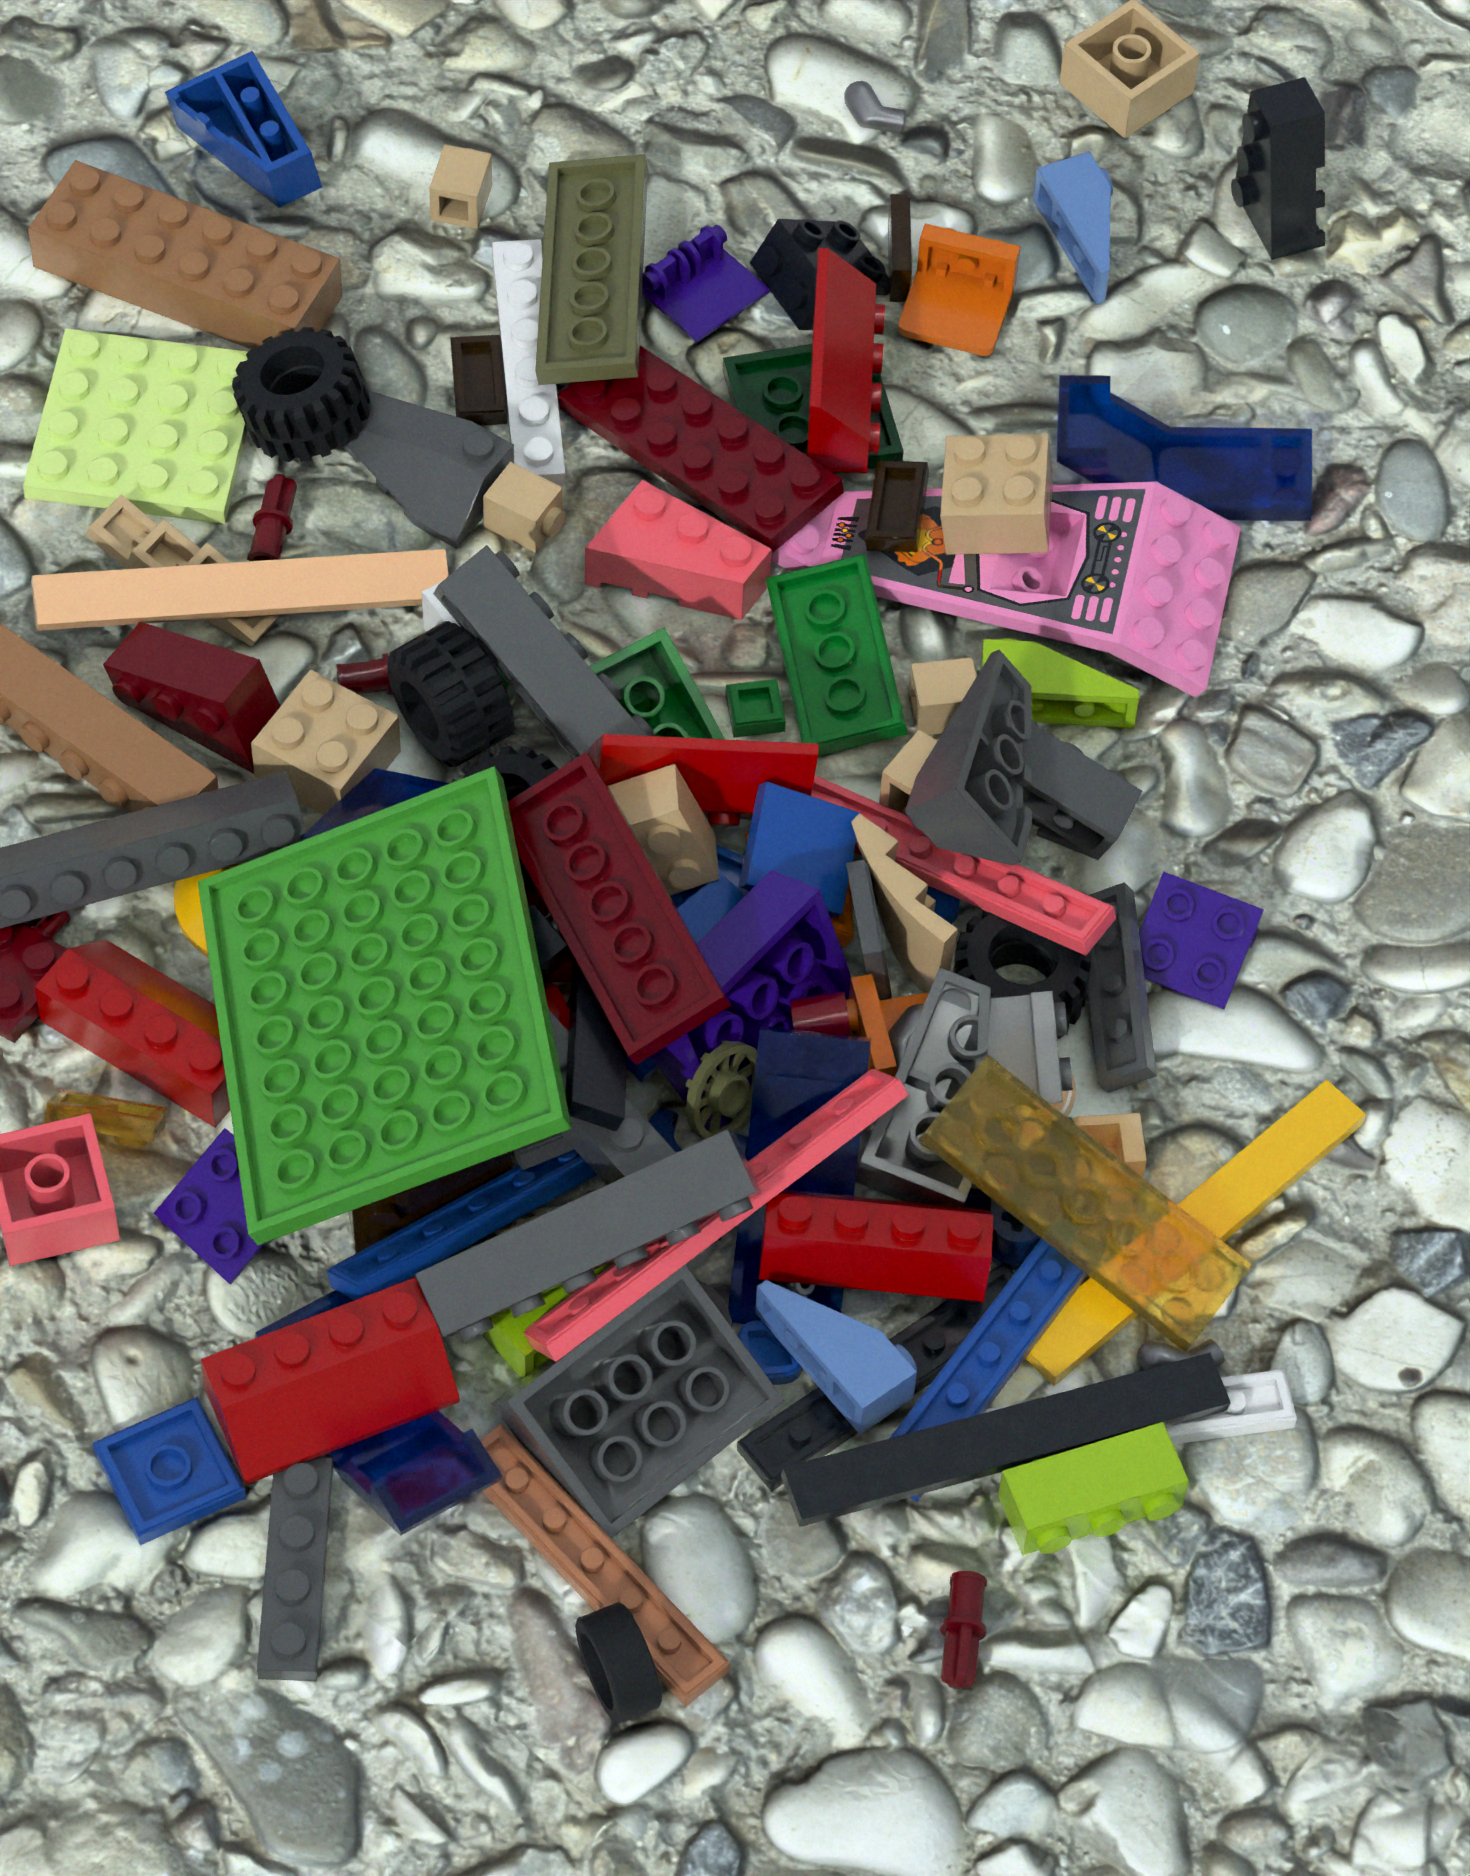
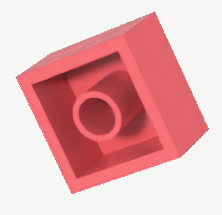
M91 1113L0 1134V1228L9 1266L120 1241L115 1206Z

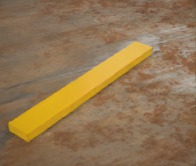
M1326 1079L1079 1286L1025 1359L1055 1386L1364 1124L1366 1114Z

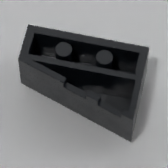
M1305 77L1253 90L1250 92L1247 113L1242 117L1244 132L1241 146L1237 148L1238 166L1236 178L1231 181L1233 199L1238 207L1244 208L1271 260L1325 246V232L1319 229L1316 223V209L1325 206V192L1322 189L1316 191V169L1325 167V112Z

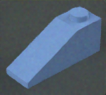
M1090 151L1038 167L1033 201L1097 305L1105 302L1110 271V207L1113 184L1108 171L1105 168H1100Z
M765 1280L757 1286L755 1309L757 1316L859 1434H862L914 1398L917 1376L916 1363L911 1354L902 1345L897 1344L894 1346L881 1330L770 1281Z

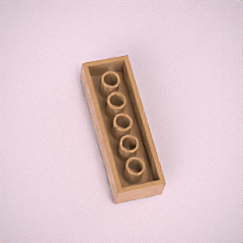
M77 160L73 162L28 227L33 267L249 349L253 347L259 348L263 345L262 341L270 336L273 338L282 335V331L292 329L293 332H298L302 327H313L315 332L320 331L342 298L340 258Z

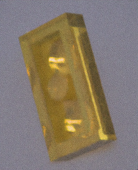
M59 1089L47 1101L44 1123L91 1113L96 1133L113 1135L114 1141L122 1145L144 1146L147 1142H153L165 1129L168 1107Z

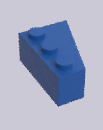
M253 51L165 92L177 127L278 208L322 188L309 147Z

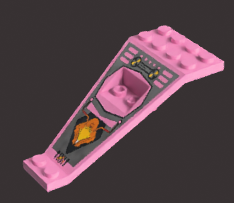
M1158 482L1052 485L1049 553L946 555L940 517L942 488L927 489L918 552L867 551L865 535L872 491H844L843 494L774 553L771 552V561L791 572L865 553L876 597L1108 652L1196 698L1207 689L1241 526Z

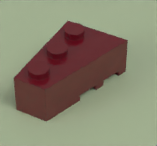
M139 622L103 664L113 684L112 690L115 696L125 705L137 709L254 774L251 743L281 707L260 659Z

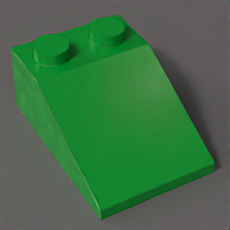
M665 627L589 666L597 677L603 673L612 680L622 694V698L618 702L631 717L635 714L641 716L649 724L656 736L725 739Z

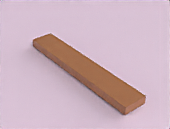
M502 1424L498 1425L457 1457L458 1467L594 1611L617 1602L627 1607L647 1643L658 1678L685 1707L730 1672V1662Z

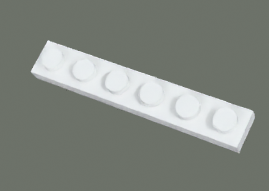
M541 239L492 242V259L510 443L514 444V464L559 486H565V465L556 384L538 385L535 372L543 261Z

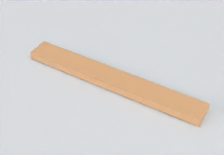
M445 549L43 574L32 575L31 584L36 629L41 631L138 624L139 622L161 623L422 605V591L442 582L449 576Z

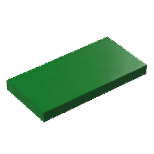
M866 554L765 578L802 743L819 744L818 756L907 735L906 723Z

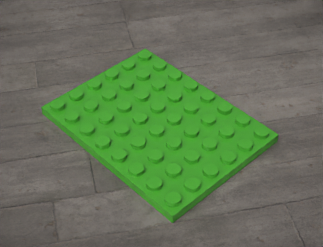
M495 766L198 881L248 1235L257 1245L572 1129L504 780Z

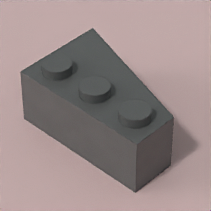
M1031 719L1032 738L1023 742L1024 764L1032 768V783L1023 787V806L1032 810V824L1039 827L1037 836L1099 860L1118 840L1142 790L1129 783L1122 774L1108 770L1085 756L1077 746L1063 742L1040 728Z

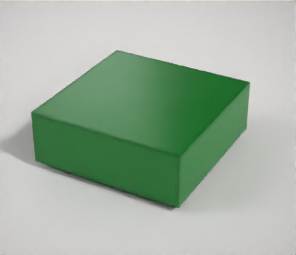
M777 679L726 685L725 696L733 738L785 732L786 721Z

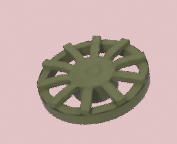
M726 1040L722 1041V1045L714 1049L710 1054L705 1052L701 1057L702 1063L693 1079H688L686 1082V1087L689 1090L686 1106L683 1108V1116L687 1117L691 1128L690 1131L703 1139L712 1137L727 1129L739 1134L756 1113L765 1089L766 1069L761 1054L754 1047L743 1042H730ZM735 1054L729 1066V1057ZM747 1056L750 1064L737 1072L744 1057ZM718 1064H719V1068H720L719 1071H717V1069H716V1067H717ZM752 1074L751 1086L749 1087V1081L747 1077ZM703 1106H706V1107L702 1110V1112L700 1113V1108H702ZM712 1114L710 1131H707L704 1125ZM721 1115L728 1117L730 1123L719 1129Z

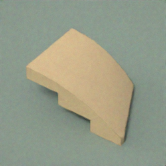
M859 813L851 823L863 860L865 859V863H868L873 893L889 943L896 959L908 977L924 993L930 992L939 967L950 971L958 929L934 912L936 900L927 894L928 884L895 862L899 841Z

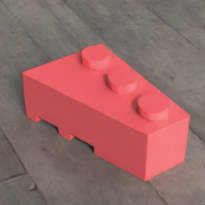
M641 480L585 547V585L601 588L602 582L632 589L633 596L648 599L649 593L678 599L679 606L742 620L767 589L765 578L770 577L772 549L654 485Z

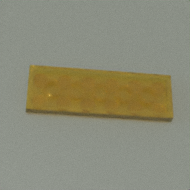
M989 1055L984 1058L919 1139L920 1142L1184 1351L1195 1342L1252 1265Z

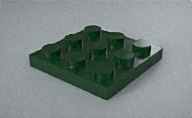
M812 344L724 357L723 374L732 406L807 455ZM873 373L872 383H882L880 414L871 413L870 422L880 423L879 452L868 454L867 469L876 468L877 461H903L904 453L881 374ZM833 472V473H834V474H842V473H848V472Z

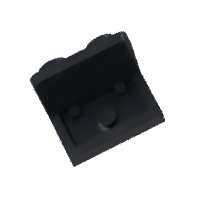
M777 219L749 262L798 330H813L818 248H829L876 283V295L887 296L890 294V278L885 272V266L871 254L862 242L859 231L848 222L841 220Z

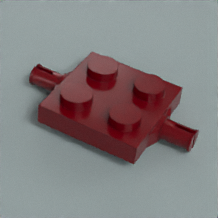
M66 911L44 916L36 926L19 923L0 928V1036L13 1043L21 1037L39 1016L34 986L67 950V948L53 940L63 926L70 921V916Z

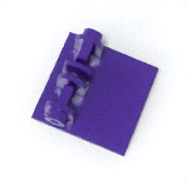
M714 225L713 227L704 226L700 229V234L690 242L682 241L679 243L678 249L672 248L667 252V257L656 264L650 263L647 265L643 273L642 295L696 343L770 292V289L723 249V243L727 241V235L719 225Z
M1163 871L1139 931L1145 979L1225 1010L1248 949L1253 947L1258 935V924L1264 909Z
M224 1128L153 1214L224 1280L232 1284L265 1243L257 1245L248 1235L234 1135Z

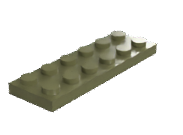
M645 154L549 162L535 368L538 385L638 377L648 166Z

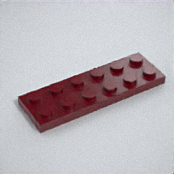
M641 345L639 349L638 377L572 382L557 395L559 407L565 413L748 537L771 548L772 553L844 493L842 478Z
M587 752L508 801L518 855L628 1057L636 1065L731 1006L606 781Z

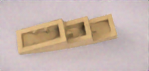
M122 494L88 527L86 533L88 539L126 569L231 563L208 543L200 549L166 519L156 524ZM281 615L206 619L204 621L253 646Z

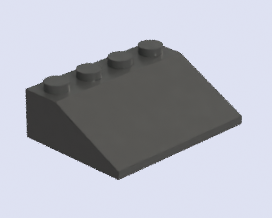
M684 1265L557 1362L550 1358L492 1402L491 1405L521 1445L612 1539L785 1400L691 1271Z

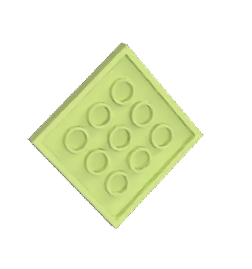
M65 328L23 483L24 497L27 499L107 509L122 494L144 514L225 524L248 431L233 395L235 392L232 388V381L234 377L238 376L236 373L238 364L248 360L246 356L248 351Z

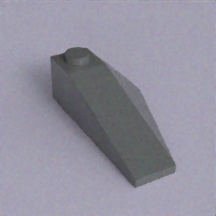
M368 390L371 401L368 404L370 409L368 419L361 421L363 424L362 430L358 435H351L349 437L350 443L343 448L356 462H362L376 477V484L385 494L390 493L402 505L404 515L416 527L457 548L483 519L484 494L509 462L514 463V444L472 421Z
M1000 649L990 654L918 772L905 813L910 817L914 826L923 831L939 849L1015 865L1022 861L1032 828V810L1023 806V787L1032 783V768L1024 764L1023 742L1032 738L1031 685Z
M939 967L895 1075V1078L901 1080L909 1096L877 1119L861 1158L855 1182L902 1201L964 1206L985 1150L984 1124L987 1100L986 1074L987 1052L989 1049L991 987Z

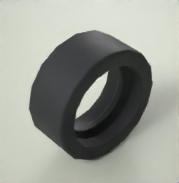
M617 1602L579 1617L575 1628L581 1657L595 1693L611 1720L620 1724L659 1708L662 1702V1694L657 1671L643 1634L627 1607Z

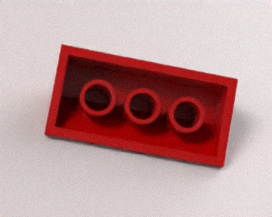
M818 248L807 456L833 472L867 473L868 454L879 452L880 423L870 422L871 413L880 414L882 383H872V373L882 374L883 344L874 343V334L883 335L885 305L875 304L876 283L829 248Z
M603 734L589 748V756L595 762L608 786L675 764L705 817L708 818L710 826L733 828L740 826V819L752 820L758 785L764 782H770L811 796L819 744Z
M106 939L68 948L34 986L40 1021L215 1128L230 1111L216 1006Z
M784 1189L768 1201L764 1207L759 1279L984 1302L992 1260L993 1214L987 1209Z
M416 1277L201 1359L204 1389L245 1485L284 1471L293 1464L307 1462L460 1402L438 1325Z

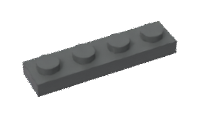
M1125 882L1089 895L1114 906L1116 915L1115 921L1089 952L1091 953V969L1087 987L1098 1084L1108 1093L1157 1076L1134 891Z
M315 1458L304 1463H296L284 1471L273 1474L257 1661L258 1679L317 1681L333 1477L332 1458Z

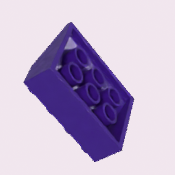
M771 869L697 943L731 1006L650 1057L686 1104L689 1090L686 1087L687 1080L693 1079L702 1063L701 1057L705 1052L710 1054L714 1049L722 1045V1041H740L754 1047L764 1060L767 1079L797 1047L790 999L843 991L845 992V998L849 999L851 974L820 889ZM735 1054L730 1055V1057H729V1066H730V1062L732 1061V1059H733V1057L735 1056ZM747 1056L744 1057L737 1072L750 1064ZM719 1064L716 1067L717 1071L720 1070ZM752 1074L747 1077L749 1081V1087L751 1086ZM762 1096V1100H761V1102H760V1105H759L757 1111H758V1110L762 1107V1105H763V1096ZM703 1106L702 1108H700V1113L702 1112V1110H703L706 1106ZM712 1114L704 1125L707 1131H710ZM721 1115L719 1129L730 1123L728 1117Z

